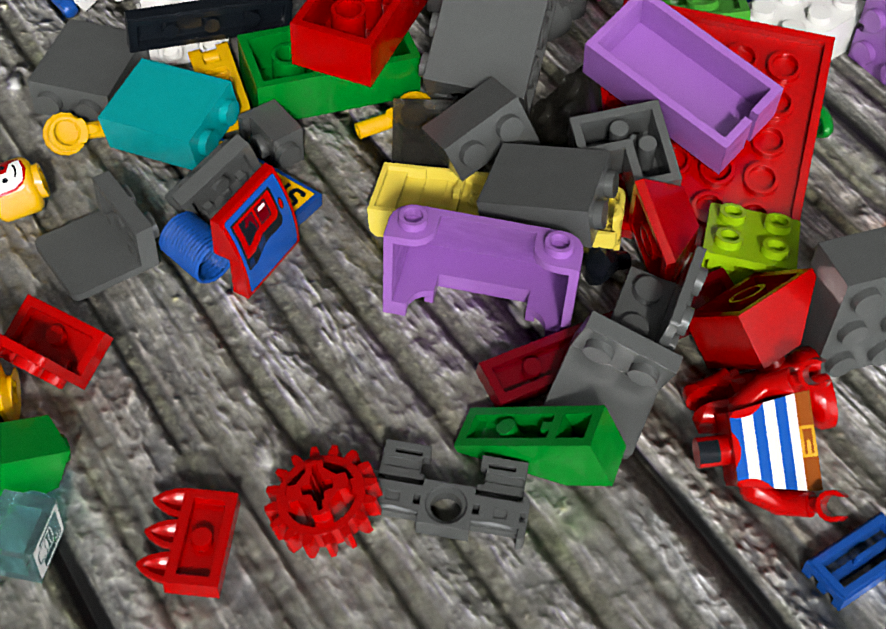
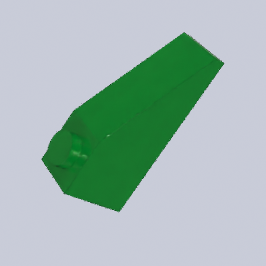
M605 405L473 407L468 412L454 447L458 453L481 460L483 455L527 462L529 463L527 474L567 486H613L626 444Z

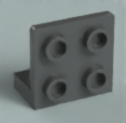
M696 246L676 284L631 266L610 319L674 352L680 335H685L694 315L695 308L690 307L693 297L699 295L709 269L701 266L707 249Z
M593 310L575 332L542 406L605 405L626 444L622 458L628 459L634 452L658 391L677 374L683 356Z

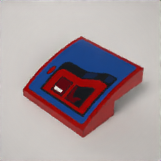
M264 163L210 219L214 253L230 260L233 292L248 299L300 241L297 219L288 193L273 166Z

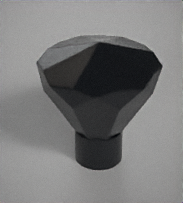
M601 247L583 248L581 273L590 286L602 285L616 271L626 270L631 267L632 259L626 251L614 253L609 249Z

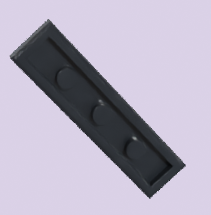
M197 0L126 10L124 15L127 45L130 53L234 38L240 34L290 26L292 20V0Z

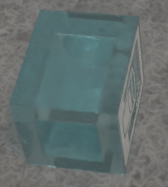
M3 490L0 496L1 576L37 583L43 582L65 530V524L56 499L39 491L30 490L22 493Z

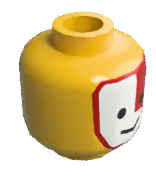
M16 157L0 163V219L5 222H12L42 211L45 207V198L50 197L51 194L40 165L38 163L31 164L23 157Z

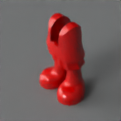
M810 346L797 347L785 358L786 361L781 366L768 372L759 373L756 369L740 374L737 368H733L730 371L722 368L709 377L683 387L682 396L686 407L695 411L692 420L699 434H717V414L728 411L729 400L734 394L756 376L788 367H793L798 371L803 362L819 357L816 350ZM821 363L810 366L809 376L814 382L822 383L830 379L827 373H821ZM832 382L818 391L809 390L814 427L820 430L836 427L838 407ZM801 386L800 391H808L803 386Z

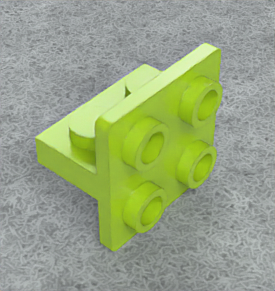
M711 203L701 247L707 249L701 266L709 269L708 273L724 268L734 284L741 282L753 273L797 269L801 222L781 213H761L747 210L734 203Z

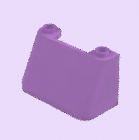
M409 204L401 206L390 215L383 235V312L406 316L408 305L415 299L424 297L425 302L433 303L437 288L440 286L526 302L525 320L534 322V318L541 322L546 337L571 327L584 254L583 245L576 236L562 230L422 205Z

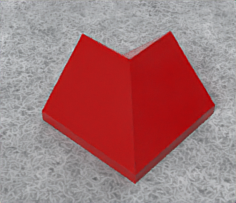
M644 178L634 181L628 223L645 269L648 273L675 283L694 247L700 226L684 186Z

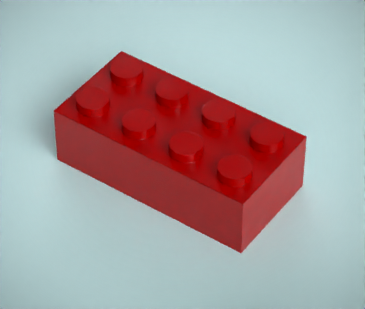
M306 0L290 22L292 64L371 87L428 0Z

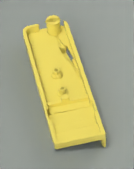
M384 162L367 208L370 232L375 236L383 237L392 212L401 206L409 204L479 216L477 200L489 173L476 171L467 179L461 181L449 168ZM618 187L616 198H609L605 229H598L592 247L620 249L626 204V192L624 189Z

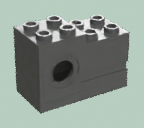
M428 0L427 10L432 12L429 37H432L433 40L430 52L424 51L421 56L419 77H423V89L427 91L431 102L436 107L448 109L486 80L494 77L518 97L529 119L558 0Z

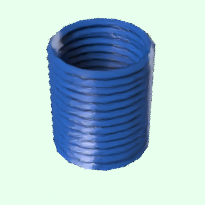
M185 211L177 214L164 226L159 239L161 251L199 283L207 284L213 282L229 269L230 260L214 253L211 226L194 212Z

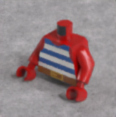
M814 357L803 362L798 371L793 367H788L762 374L752 379L730 398L728 411L717 414L718 435L693 438L692 452L696 467L701 469L722 466L726 486L738 487L739 493L745 501L774 515L811 518L815 513H818L819 517L828 522L846 520L848 516H833L827 509V503L831 497H849L844 491L826 490L820 493L818 497L813 492L823 490L809 390L818 391L830 385L832 379L822 383L814 382L809 376V368L813 364H820L827 360L822 357ZM801 386H803L808 391H800Z

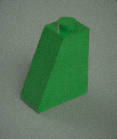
M49 415L0 423V516L59 488L65 466L70 461L71 451L67 438L59 433Z

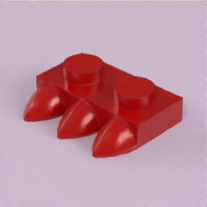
M175 488L153 497L154 504L161 511L177 519L160 521L145 529L144 534L154 544L169 551L143 557L136 562L137 569L150 580L163 584L165 593L220 599L240 508L239 493L195 488Z

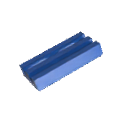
M882 512L804 563L801 572L808 579L812 576L817 579L818 584L816 588L823 595L827 592L832 595L833 600L831 604L838 611L886 579L885 559L844 587L841 584L886 553V537L834 572L830 573L826 568L882 530L886 534V516Z

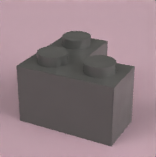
M494 77L486 80L421 127L439 160L461 181L467 179L489 162L493 166L503 143L542 146L518 97Z
M659 100L569 118L568 148L610 151L612 170H617L619 174H622L630 204L634 181L644 178L681 186L682 176Z

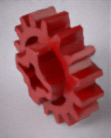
M332 445L327 455H321L316 446L311 447L310 458L304 461L296 454L293 455L291 460L294 468L290 471L278 468L275 472L281 484L266 488V493L271 503L264 506V511L271 522L270 527L279 541L284 540L288 549L293 553L303 546L308 557L312 559L316 557L319 549L322 547H326L331 557L337 556L338 544L345 542L352 549L357 547L354 535L358 531L371 534L373 527L368 516L381 515L382 512L377 500L378 497L383 495L382 489L369 461L361 462L357 451L353 449L343 457L338 445Z

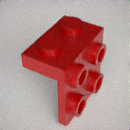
M28 294L5 334H0V358L63 390L67 381L85 390L114 338Z

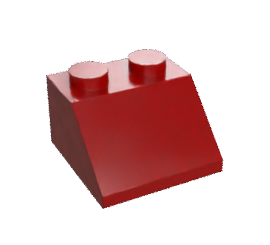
M813 268L753 273L696 309L688 328L707 367L729 368V371L733 368H737L738 371L757 369L759 373H764L781 366L786 361L784 356L801 345L816 281V274Z

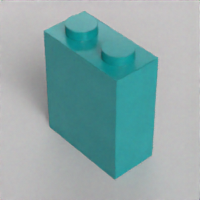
M141 58L100 113L98 120L111 148L193 170L219 145L220 140L229 127L236 123L240 106L236 99L232 82L229 80Z

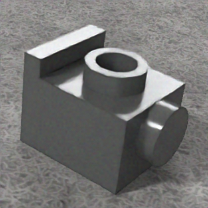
M275 99L238 115L239 134L250 144L257 158L263 159L266 163L280 171L304 160L303 128Z

